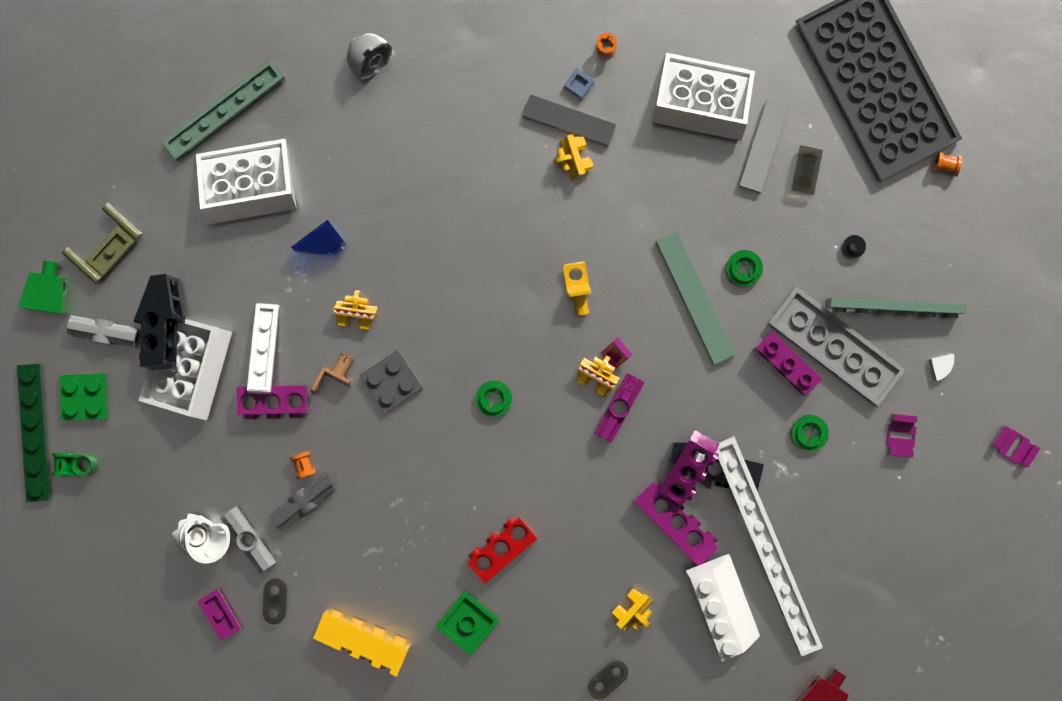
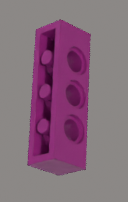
M652 481L633 501L697 566L703 564L719 548L715 544L718 540L709 531L704 533L699 528L701 523L692 514L688 517L682 511L685 508L684 506H680L658 492L662 486L660 482L655 484ZM661 499L665 500L667 503L666 510L664 512H657L655 510V503ZM675 516H681L683 519V525L678 529L671 526V520ZM693 532L698 533L699 542L695 545H690L687 541L688 535Z

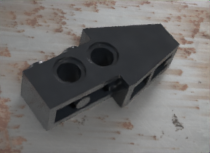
M168 274L151 275L134 318L135 323L141 324L140 367L150 370L176 368L178 323L185 322L179 278Z
M672 442L668 460L675 464L688 442ZM697 449L699 453L706 454L703 450ZM717 458L715 462L719 464L720 472L717 475H711L708 471L705 479L700 484L711 489L712 481H716L715 486L728 489L729 483ZM744 460L758 491L764 464ZM686 467L689 471L695 472L691 467Z

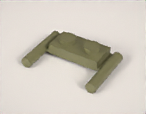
M109 203L105 204L102 210L118 226L84 262L69 247L65 248L62 252L70 262L95 284L116 265L142 235Z

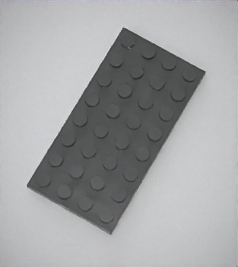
M834 0L796 20L805 41L879 181L962 139L889 0Z

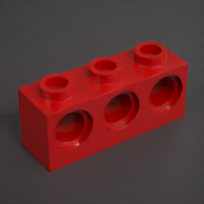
M514 517L509 519L503 525L505 530L499 535L494 532L485 540L488 544L483 549L477 547L468 555L470 560L467 564L484 584L537 540V536L520 517L516 520ZM515 527H521L525 531V536L520 540L512 536V530ZM496 543H505L508 548L507 552L502 555L497 554L494 550ZM481 557L487 558L490 561L489 568L485 570L480 569L477 566V560Z

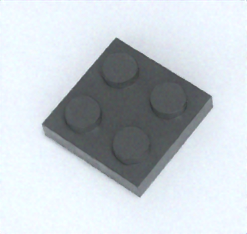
M398 350L360 374V377L384 413L423 389Z

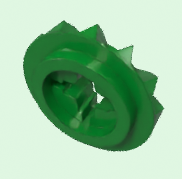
M750 250L735 252L727 262L728 278L736 285L744 287L753 285L760 279L763 273V264L760 257ZM739 259L745 265L753 263L748 269L750 277L744 272L736 273L741 267Z
M488 381L481 385L476 393L478 409L489 417H499L505 414L512 404L510 389L500 381ZM498 389V398L503 401V404L500 402L495 403L490 409V400L484 395H493Z
M816 415L802 416L796 420L792 428V439L799 448L805 451L819 450L828 440L829 430L827 424ZM813 423V431L819 434V436H811L807 443V435L801 432V430H808Z

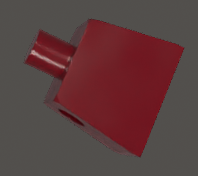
M834 669L828 680L817 675L795 701H847L849 694L840 689L847 676Z

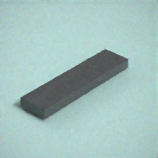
M531 94L523 114L525 118L579 137H584L605 146H609L616 126L614 123Z

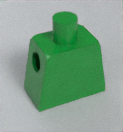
M43 261L42 274L29 273L18 308L68 314L67 278L56 276L57 262Z

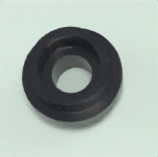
M851 235L843 242V251L851 258L860 257L866 250L864 239L858 235ZM852 242H856L858 244V250H853L851 248Z

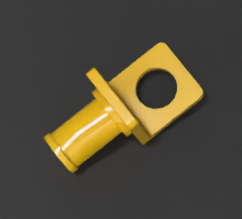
M584 261L563 265L566 290L568 297H573L575 315H586L589 313L586 294L591 293L586 264ZM578 268L582 271V276L579 280H572L569 277V272L572 269Z

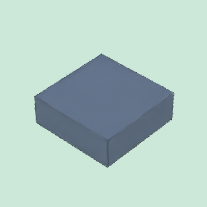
M576 68L563 88L580 100H583L595 83V80Z

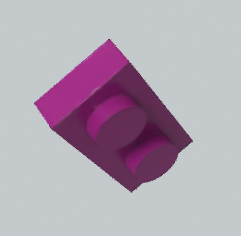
M219 589L198 600L220 641L242 628Z

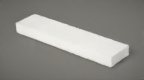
M256 304L247 384L248 393L271 394L279 305Z

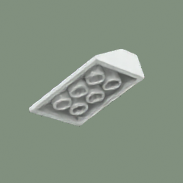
M666 53L652 122L742 141L748 120L755 71Z
M286 139L196 154L200 210L206 225L296 209L295 191Z
M187 319L183 323H178L176 368L162 370L147 369L138 401L190 417L207 420L232 332Z

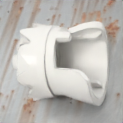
M188 514L186 519L178 522V529L172 532L173 537L176 539L175 546L183 552V555L191 556L199 563L208 564L219 560L226 553L230 544L228 527L221 523L213 524L202 515Z

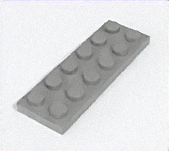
M797 286L768 322L769 325L875 406L881 404L906 371Z

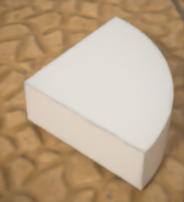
M954 354L930 359L935 381L945 378L950 373L954 365Z

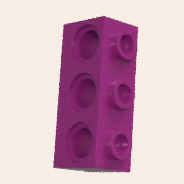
M773 331L769 332L753 348L802 396H807L822 380Z
M306 385L272 386L271 394L248 393L247 387H237V415H243V419H257L258 414H266V419H278L280 414H289V418H303V413H309V392ZM295 395L299 396L302 401L300 407L296 409L290 404L291 398ZM250 396L256 402L255 407L251 410L245 407V400ZM271 396L277 397L279 401L275 409L269 408L267 403Z
M695 430L658 492L680 506H683L686 499L691 501L697 491L694 486L697 482L702 483L708 474V471L705 470L707 465L713 466L719 456L716 453L719 444ZM697 449L703 450L706 454L699 453ZM686 467H691L695 472L689 471ZM676 484L681 485L684 489L678 488Z

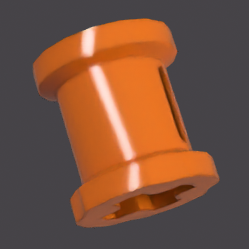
M611 33L601 34L596 44L598 54L602 57H608L615 53L617 46L616 37ZM611 42L610 47H607V49L603 48V43Z
M938 152L934 164V172H950L953 176L957 177L962 165V156L955 158L946 156L943 152Z
M309 451L290 457V461H293L297 472L296 479L316 473L312 469L308 458L310 455Z

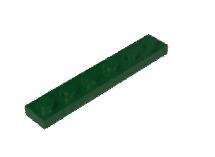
M42 364L17 365L26 502L51 500Z

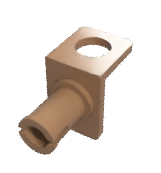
M341 352L333 369L322 368L311 389V393L316 394L325 376L350 388L351 381L345 377V374L354 358L350 355L347 357L346 353Z

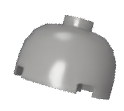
M367 33L355 37L349 43L347 52L348 65L354 74L361 79H370L380 72L375 69L382 62L384 65L388 63L392 54V47L384 38L376 34Z

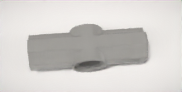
M71 315L67 324V334L81 338H90L91 341L106 344L115 343L136 347L140 337V328L120 325L113 321L98 318L94 320Z
M237 506L220 517L236 540L237 546L244 551L259 574L276 563L271 553L261 541L259 534L253 530ZM245 534H250L253 537L254 542L252 546L244 544L243 537Z

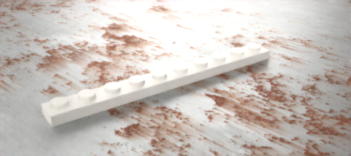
M732 437L719 442L716 453L719 454V462L800 654L804 656L822 649L823 646L736 439Z

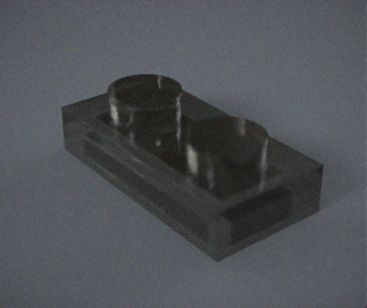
M802 145L799 147L791 191L814 195L823 150Z

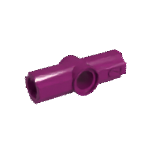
M629 373L626 374L595 431L596 435L611 443L613 442L645 382ZM621 401L625 404L626 410L623 414L619 415L614 412L613 405L615 402Z

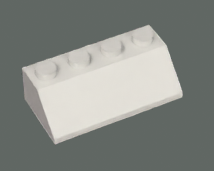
M724 555L686 570L721 661L744 653L760 635L730 555Z

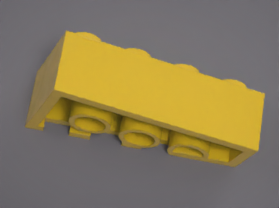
M331 609L330 612L326 610L323 613L313 639L339 651L347 649V653L356 659L364 660L368 658L372 666L378 669H386L387 667L391 669L389 674L398 676L411 646L406 644V639L397 635L394 638L385 635V630L378 627H373V629L365 627V622L359 619L352 618L348 620L343 618L344 614L334 609Z

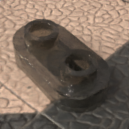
M273 578L264 586L262 615L264 620L272 625L281 623L287 613L288 587L286 582L280 578ZM272 586H277L279 588L278 594L272 593ZM271 609L277 610V617L270 615Z
M612 660L589 680L588 691L590 695L595 699H604L627 679L628 668L626 664L621 660ZM615 667L621 669L619 675H614L612 673V670ZM602 683L604 687L602 690H596L595 685Z

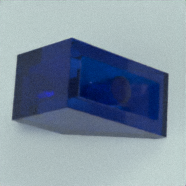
M326 220L291 246V248L296 253L323 257L332 255L335 257L344 250L343 246L346 243L331 222Z

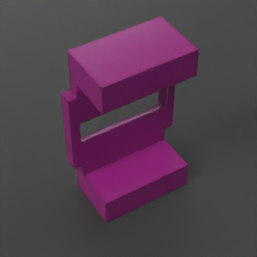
M892 414L887 436V444L889 445L888 455L914 456L912 447H915L917 427H914V425L917 423V416ZM891 432L913 434L912 440L892 438L890 435Z
M1007 426L1001 427L990 444L999 450L998 453L1016 464L1017 462L1027 468L1041 449L1029 443V439ZM1018 436L1021 437L1022 441L1011 457L1007 456L1006 454Z

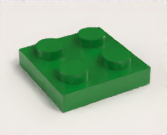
M106 373L59 375L61 421L108 419Z
M464 591L435 627L471 656L498 624L500 619L468 592Z

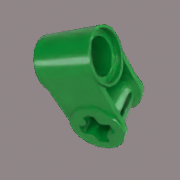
M52 453L54 457V471L51 472V476H87L94 474L98 469V461L94 456ZM84 459L89 463V468L86 472L81 468V463Z

